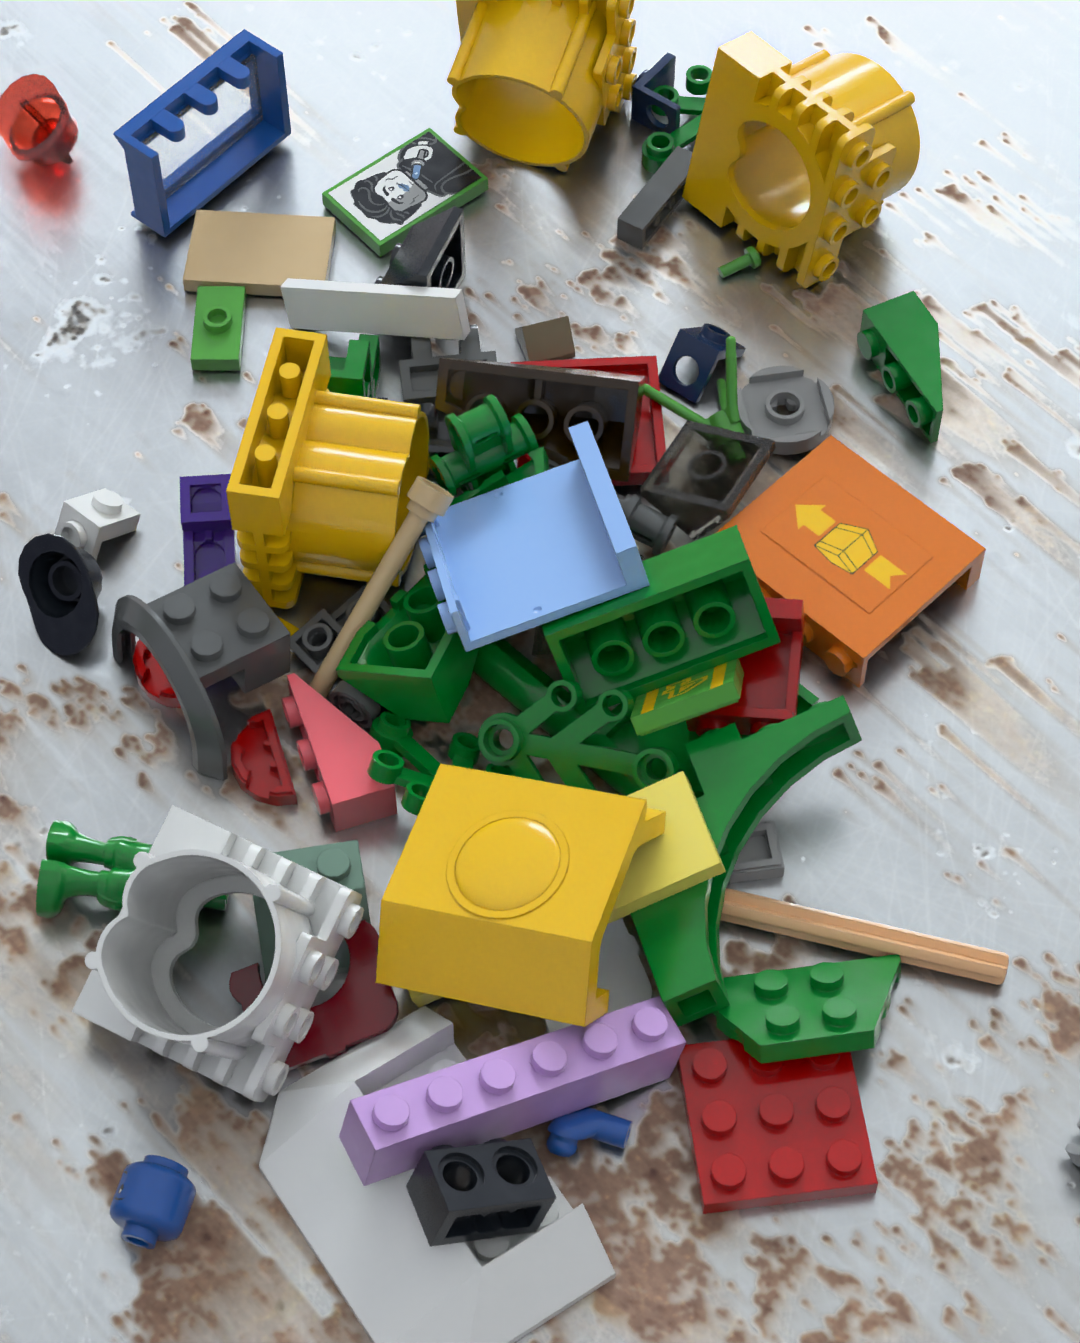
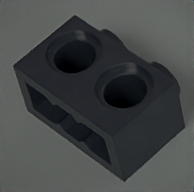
M496 1138L477 1145L461 1147L440 1145L424 1151L406 1185L430 1247L536 1232L557 1198L531 1138L511 1141Z

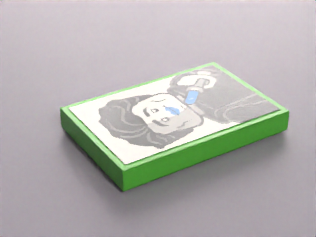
M429 127L322 193V201L328 210L381 257L393 250L397 243H403L412 226L454 206L460 208L487 191L488 178Z

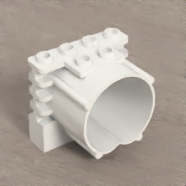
M172 805L149 854L138 852L134 856L133 863L136 869L130 875L124 887L122 896L123 907L118 917L113 919L103 930L97 943L96 952H89L85 957V965L92 969L72 1012L129 1041L138 1042L154 1052L168 1057L184 1067L242 1094L252 1101L264 1102L268 1095L275 1096L285 1082L289 1065L284 1062L294 1042L300 1043L312 1025L314 1012L310 1011V1008L319 989L325 991L336 975L339 960L335 959V956L344 937L350 939L362 920L364 909L359 906L362 894ZM232 893L259 896L264 898L268 904L275 929V954L270 974L258 997L241 1015L222 1027L211 1025L194 1015L180 999L173 982L175 962L197 943L199 937L198 916L207 902L216 897Z

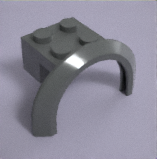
M235 562L147 604L133 595H125L119 598L115 605L112 626L113 657L117 663L123 662L125 649L133 657L136 647L135 636H137L157 660L180 703L190 733L194 768L200 774L222 781L228 779L225 742L217 716L205 688L232 676L246 694L290 672V632Z

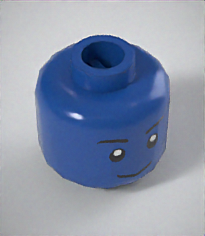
M146 1155L143 1161L134 1162L126 1166L111 1202L109 1212L112 1220L123 1228L121 1234L123 1240L138 1247L154 1249L157 1241L168 1242L180 1237L196 1195L194 1184L187 1178L189 1171L186 1167L171 1159L157 1155Z

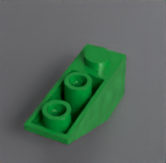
M911 291L864 309L860 332L857 334V342L862 355L868 360L871 359L881 372L882 380L890 393H896L905 406L911 424L916 428L920 427L930 443L938 441L943 414L938 323L917 294Z

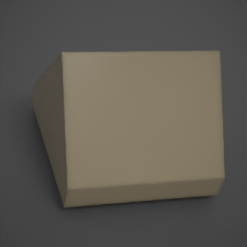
M568 316L515 328V334L526 361L565 360L575 357V347Z

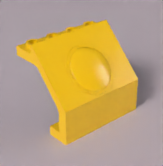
M440 763L381 899L376 983L586 1027L608 1013L609 990L597 988L600 947L605 929L636 849L640 845L664 834L666 811L647 808V799Z

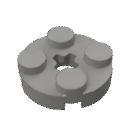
M794 366L768 367L750 376L749 384L742 390L740 388L737 395L740 423L746 434L744 438L750 442L751 450L762 456L772 454L792 455L806 452L810 449L813 450L827 438L834 415V398L826 383L817 378L816 383L812 379L804 377V370ZM778 405H786L788 411H797L791 415L776 413Z

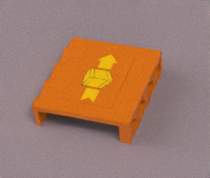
M832 435L826 438L717 531L720 532L737 525L763 596L766 598L803 600L805 613L803 646H806L823 659L827 667L834 674L841 677L845 676L857 687L864 684L868 660L949 586L956 582L967 590L980 578L986 548Z

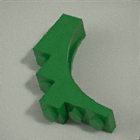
M843 695L831 701L814 704L807 711L780 723L768 724L756 733L743 739L734 722L723 728L709 730L699 738L684 744L704 792V795L696 800L726 872L630 913L662 1001L678 1027L730 1005L720 967L719 925L726 887L739 854L756 826L768 810L794 783L824 760L862 741Z

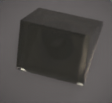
M687 420L640 487L641 496L662 514L670 516L674 513L680 516L677 527L696 541L730 518L776 449L775 441Z

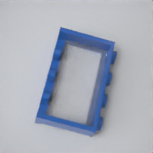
M243 29L113 133L125 153L134 203V210L131 212V216L164 238L196 213V209L202 208L292 133L283 52Z

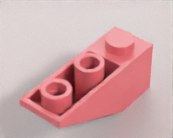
M295 673L287 675L290 696L281 698L282 706L289 728L299 726L303 739L296 741L304 771L314 769L318 782L311 784L319 814H330L335 832L396 815L395 785L379 783L373 780L367 772L373 753L381 750L379 742Z

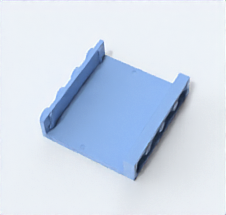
M588 421L568 428L579 459L451 505L444 516L438 515L434 523L428 521L420 537L427 535L418 539L428 569L436 567V569L427 571L438 602L446 599V602L437 604L441 619L448 635L458 632L466 652L650 586L637 545Z

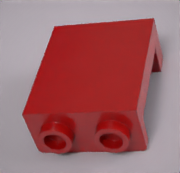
M764 597L781 642L739 658L744 671L739 702L686 720L688 731L696 732L698 736H701L709 730L723 728L735 722L740 735H752L768 724L780 723L797 715L805 627L803 600Z

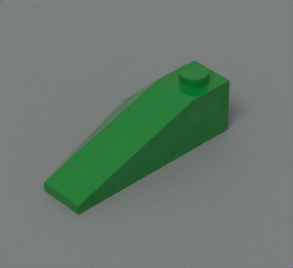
M427 564L423 566L425 575L408 592L402 589L396 592L389 599L392 608L377 623L368 620L356 632L336 671L339 678L401 719L449 723L469 685L479 648L466 652L458 632L448 635L437 604L446 602V599L438 602L427 572L436 569V567L428 569Z

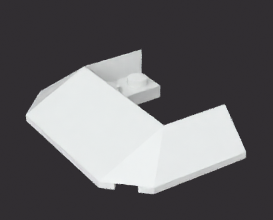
M426 1006L397 1021L387 1032L360 1043L279 1091L259 1162V1170L372 1343H514L602 1287L616 1276L583 1203L573 1209L551 1177L548 1176L557 1198L536 1232L430 1247L406 1188L415 1169L363 1186L339 1138L350 1100L467 1061L454 1043L453 1022Z

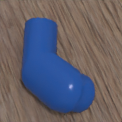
M587 1107L553 1119L547 1128L551 1133L547 1138L546 1146L551 1153L562 1157L572 1156L577 1150L578 1140L587 1138L624 1149L631 1133L633 1121Z

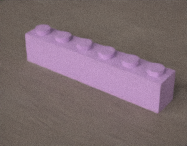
M660 996L604 1014L586 1027L571 1025L352 1099L349 1102L339 1138L363 1186L416 1168L424 1151L440 1145L461 1147L483 1144L486 1141L505 1137L669 1079L686 1045V1040Z

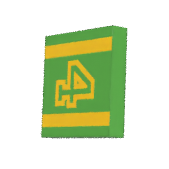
M739 658L637 696L630 717L637 736H644L739 702L744 678V671Z

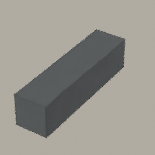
M680 146L675 148L618 217L617 239L641 250L645 247L684 199L682 194L693 152Z

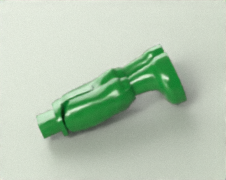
M54 820L46 840V859H42L39 870L36 894L37 916L50 919L56 917L62 911L66 900L76 896H93L97 898L102 906L112 910H121L123 907L122 896L128 878L136 869L133 863L134 856L138 852L149 854L152 844L139 842L133 837L125 836L112 837L107 842H103L79 833L76 826L69 821ZM85 862L104 865V868L110 871H91L74 867L73 864ZM229 894L210 900L203 908L225 911Z

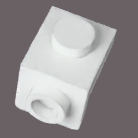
M104 488L64 501L54 535L64 537L74 546L84 549L97 560L101 543L136 531L141 513L125 503L119 494Z

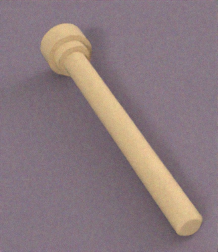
M417 476L407 493V496L410 498L406 506L410 510L309 684L325 699L338 678L336 668L356 632L368 620L371 621L428 521L434 523L438 515L444 516L454 499V496L448 491L423 477Z

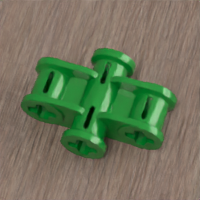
M490 394L483 398V404L459 416H456L454 413L445 416V424L454 451L443 457L435 454L428 458V462L437 484L455 496L457 495L456 489L460 488L462 494L466 491L475 490L481 486L485 479L500 470L503 471L505 476L517 469L514 460L526 454L528 455L529 452L539 448L524 416L518 413L511 417L510 423L498 399L493 394Z

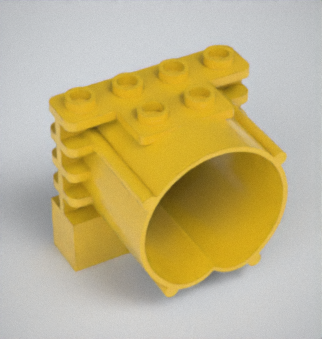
M456 0L461 44L447 78V82L453 85L452 96L459 105L455 115L454 132L459 135L468 136L478 145L503 158L532 166L555 167L559 171L566 172L570 163L580 159L587 151L596 124L605 126L610 111L620 113L624 101L632 100V86L638 78L637 74L632 73L637 55V47L631 46L636 30V19H632L630 16L635 0Z
M750 31L719 46L717 49L682 197L721 228L733 221L738 224L736 230L738 237L744 241L755 237L758 240L756 250L762 256H768L773 252L778 255L776 266L781 271L788 272L793 268L798 271L796 282L803 288H808L818 281L824 282L834 274L839 265L838 254L843 239L861 227L867 228L872 225L881 212L883 199L905 187L915 173L920 154L919 129L911 106L915 102V96L911 91L904 92L887 70L865 56L853 53H840L830 56V53L823 49L792 65L790 59Z
M277 327L226 494L232 530H238L237 542L241 548L240 561L244 566V575L269 607L289 609L297 602L304 573L362 582L370 581L409 513V509L406 506L410 498L407 496V493L417 476L427 479L430 467L428 462L429 427L425 412L420 411V404L330 392L327 388L331 376L327 334ZM414 547L391 586L399 587L401 576L408 568Z

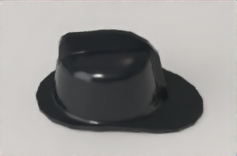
M50 533L35 536L24 546L19 557L18 576L36 631L42 643L52 652L63 656L78 654L90 645L97 631L99 619L97 599L102 590L103 579L100 566L91 554L80 547L74 546L62 536Z

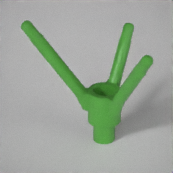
M729 336L726 338V381L720 378L716 382L720 411L705 419L645 383L643 395L697 426L707 436L714 437L719 447H725L731 462L734 463L749 456V452L742 439L746 434L740 423L738 410L736 339L733 336Z

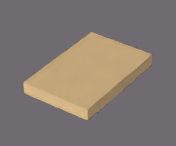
M196 209L183 275L184 291L197 292L198 286H245L246 294L282 296L280 287L287 278L328 281L336 234L335 217Z

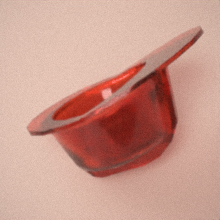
M38 74L22 76L11 83L1 95L0 134L12 154L19 161H32L42 166H51L60 161L69 165L74 162L70 152L78 140V124L56 86L46 76Z

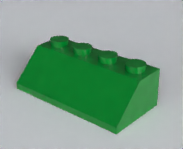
M737 525L642 561L650 586L542 624L545 639L563 679L576 681L582 689L583 698L581 704L576 708L580 715H583L595 706L599 696L606 690L622 688L628 691L632 698L781 642ZM612 695L609 698L608 707L619 704L622 700L618 696Z

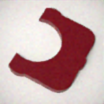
M366 920L360 922L356 932L350 939L344 937L350 953V967L347 978L333 997L322 1004L310 1008V1011L314 1012L312 1025L300 1043L294 1042L284 1062L289 1065V1071L326 1056L330 1059L347 1052L349 1047L387 1032L397 1021L399 1006L392 986L376 983L379 935L375 928ZM258 962L232 972L229 980L231 995L242 1005L244 1012L255 1001L264 987Z

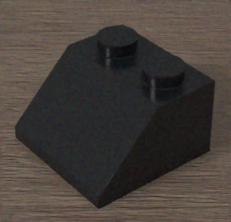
M454 206L412 226L404 242L395 245L390 258V267L385 276H379L374 284L458 289L466 275L464 209Z

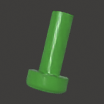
M753 246L744 249L745 255L718 267L720 276L725 278L749 265L753 269L761 265V258L756 248Z

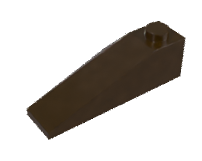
M441 357L439 359L435 408L448 415L454 413L456 416H459L483 404V398L493 394L503 407L510 423L512 416L518 413L524 416L536 437L539 448L544 447L548 459L559 465L579 459L568 428L588 421L610 479L628 482L640 427L645 376Z

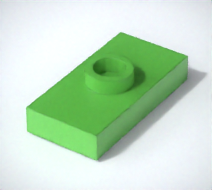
M245 286L197 287L190 358L192 370L240 371L247 299Z

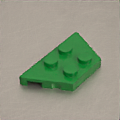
M895 954L835 963L822 962L813 966L783 970L769 969L759 973L724 977L730 1005L712 1012L716 1016V1027L730 1039L742 1043L744 1050L761 1064L875 1048L881 1032V1020L886 1018L891 1005L894 983H899L901 978V958Z

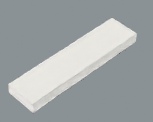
M287 278L280 287L290 328L453 340H465L470 333L462 289Z

